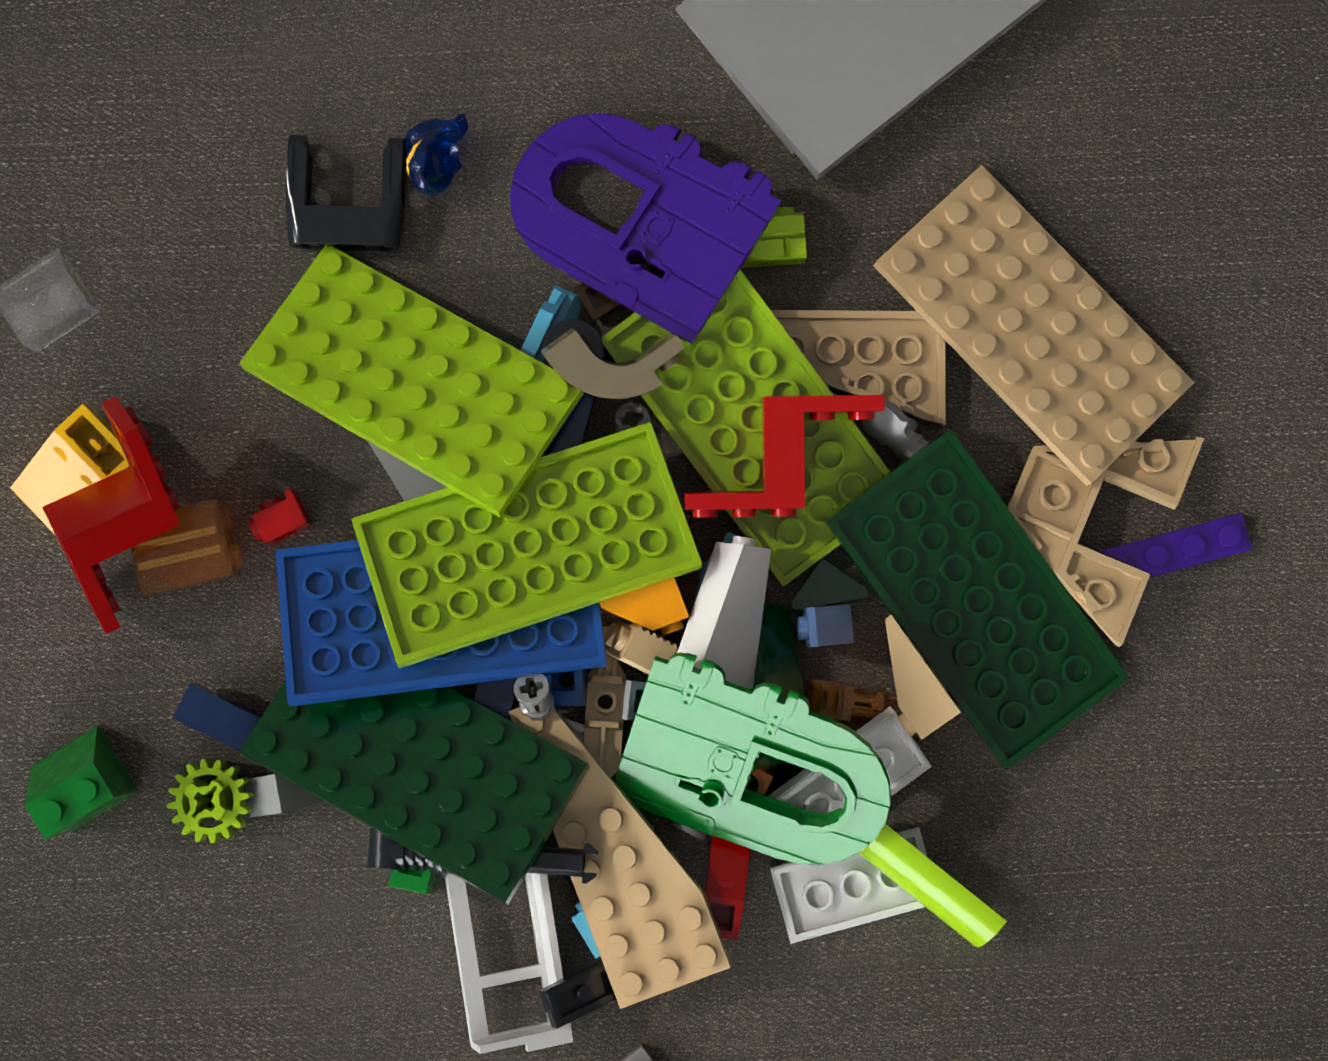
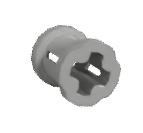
M543 674L522 676L516 680L514 693L519 701L522 714L531 720H541L548 717L554 709L555 700L550 692L547 678ZM530 681L534 683L533 687L530 686ZM538 705L539 710L537 711L534 706Z

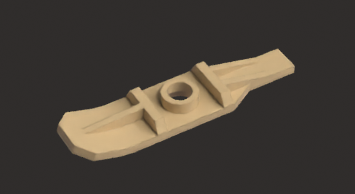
M602 626L603 638L609 627ZM606 654L607 667L592 668L588 674L583 744L591 754H594L602 764V768L612 779L616 776L621 762L624 722L622 713L626 675L618 659ZM608 695L612 698L613 704L609 709L599 707L598 699L601 696Z

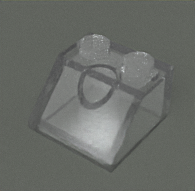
M56 248L0 285V309L3 316L22 345L37 353L101 311L59 248Z

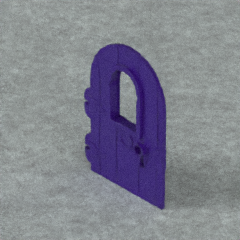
M601 113L573 116L553 125L538 136L524 152L513 175L510 190L511 215L519 235L530 250L548 264L692 345L782 204L780 199L771 195L773 191L771 181L767 178L766 174L759 170L755 172L751 180L746 179L752 172V167L744 162L734 161L720 168L701 158V145L696 140V137L685 133L680 143L676 140L681 134V129L674 125H659L651 131L623 117ZM580 162L601 165L609 172L644 190V193L638 200L639 205L635 209L634 214L627 223L624 222L617 235L563 206L554 197L553 189L556 187L559 176L568 166ZM637 258H644L649 266L652 265L665 272L661 279L643 269L639 264L632 265L633 261Z

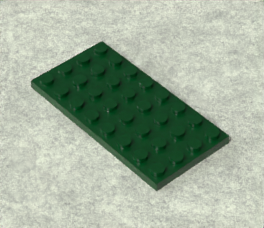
M952 429L945 430L824 520L888 611L898 620L897 623L904 633L908 634L918 651L924 656L925 662L928 666L932 667L945 685L951 698L961 707L962 713L1001 767L1006 771L1129 679Z
M285 680L240 749L244 756L507 906L590 768L587 762L449 687L290 707L287 702Z

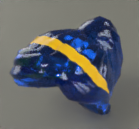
M457 114L455 119L450 120L432 118L421 121L407 132L405 137L407 149L406 170L418 191L431 196L442 194L451 184L454 175L462 168V164L459 161L460 155L457 143L468 130V121L465 114Z

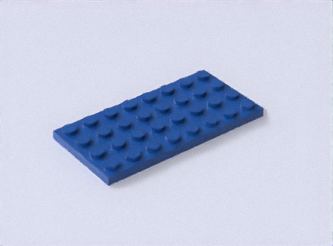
M358 540L275 550L287 702L290 707L512 679L536 674L544 675L607 667L599 603L399 669Z

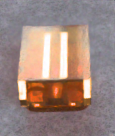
M219 499L180 507L175 510L180 523L179 526L131 548L141 596L154 597L184 589L189 590L224 582L241 576L239 567L244 566L242 549L239 544H234L231 529L236 528L233 510L231 506L226 507L225 501Z

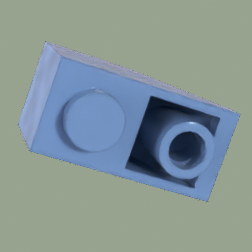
M850 604L805 608L801 610L802 616L795 618L797 640H804L805 648L854 643Z

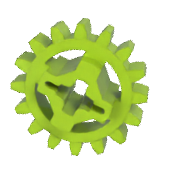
M211 758L201 759L200 766L196 762L187 764L188 774L182 772L175 775L180 786L171 787L168 790L170 794L176 796V801L167 804V808L177 809L178 812L171 820L172 823L183 822L185 824L181 832L184 836L195 831V842L205 841L207 836L210 843L221 841L222 835L226 839L235 836L233 827L240 829L247 825L241 816L253 813V808L245 805L246 799L254 797V792H245L244 786L247 785L250 779L248 777L238 779L237 774L240 767L236 765L226 769V759L216 760L214 766ZM207 774L218 776L210 784L205 780L201 781L199 779ZM213 793L214 796H213L211 802H212L215 806L208 808V807H209L208 804L210 803V798L207 796V794ZM211 817H213L217 821L221 820L223 822L218 826H209L204 824L206 821L210 820Z

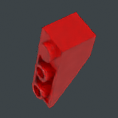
M712 835L704 893L721 937L738 941L750 849Z

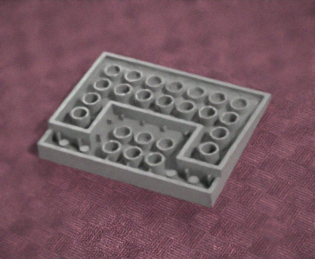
M685 0L676 7V11L792 155L796 154L815 179L819 180L1047 0Z

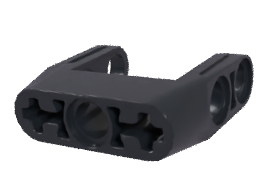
M290 135L287 153L285 202L289 246L298 249L322 250L327 244V247L331 245L341 251L392 252L399 250L405 216L407 161L405 138L389 137L388 144L383 150L381 207L311 205L313 156L309 151L307 135Z

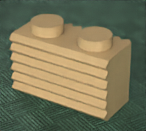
M624 619L619 620L617 624L612 623L604 636L606 654L648 675L655 656L669 660L677 651L676 643L670 642L662 636Z

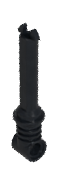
M370 828L367 867L406 870L408 866L410 870H417L419 867L420 871L429 869L430 872H435L441 878H445L447 873H450ZM585 843L584 849L543 846L527 873L582 877V884H587L597 877V873L584 872L586 854L599 855V851L590 843Z

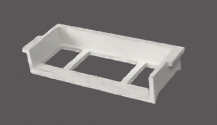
M447 873L445 877L470 1045L479 1054L524 1044L526 1051L530 1052L573 1042L571 1024L568 1023L558 1029L552 1028L548 1016V1022L492 1034L488 1033L482 988L541 976L543 989L563 979L547 874L527 873L525 876L539 964L481 976L479 974L465 881L451 873Z

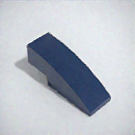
M190 683L172 718L240 751L262 717V714L235 700L231 701L199 683Z

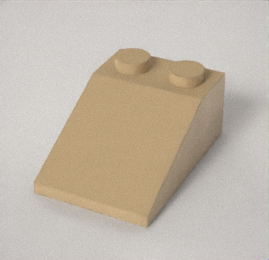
M892 614L885 619L898 707L902 711L898 719L910 736L917 733L922 740L960 714L962 709L951 698L945 685L932 667L928 666L925 662L924 656L918 651L908 634L904 633L897 623L898 620Z

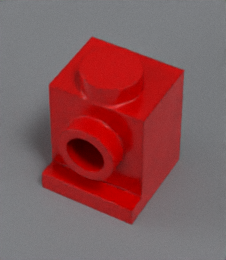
M290 488L283 491L286 497L285 500L275 497L259 505L261 511L251 515L252 518L248 520L249 527L257 541L263 539L265 544L274 545L313 526L297 491Z

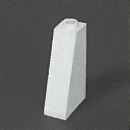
M733 536L732 543L716 542L677 653L688 652L696 655L697 659L694 667L702 669L701 663L704 659L713 661L722 667L725 672V681L747 689H753L771 549L756 547V539Z

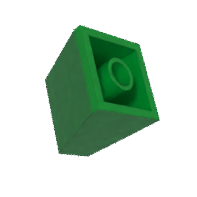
M96 726L31 766L24 806L44 840L73 832L135 794L138 790L100 726Z

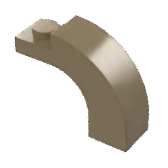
M571 328L540 352L551 367L564 380L577 389L597 397L625 399L645 394L660 386L662 382L654 370L659 367L661 371H664L674 365L680 359L678 353L685 347L677 335L669 333L636 358L622 363H610L597 358L577 331Z

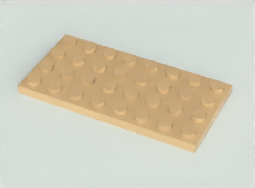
M982 165L873 265L1086 486L1093 483L1195 383Z

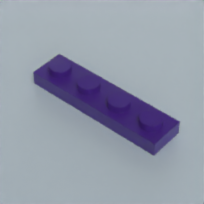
M1242 513L1098 552L1149 573L1150 577L1249 551L1252 550Z

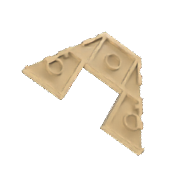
M1196 437L1195 440L1163 441V439H1153L1151 442L1134 441L1088 486L1047 445L1033 446L1007 506L1065 589L1118 647L1125 640L1150 574L1078 544V541L1103 481L1174 510L1179 504L1204 441L1202 437Z

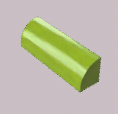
M884 824L877 838L859 852L862 857L976 948L990 941L1007 922L887 824Z

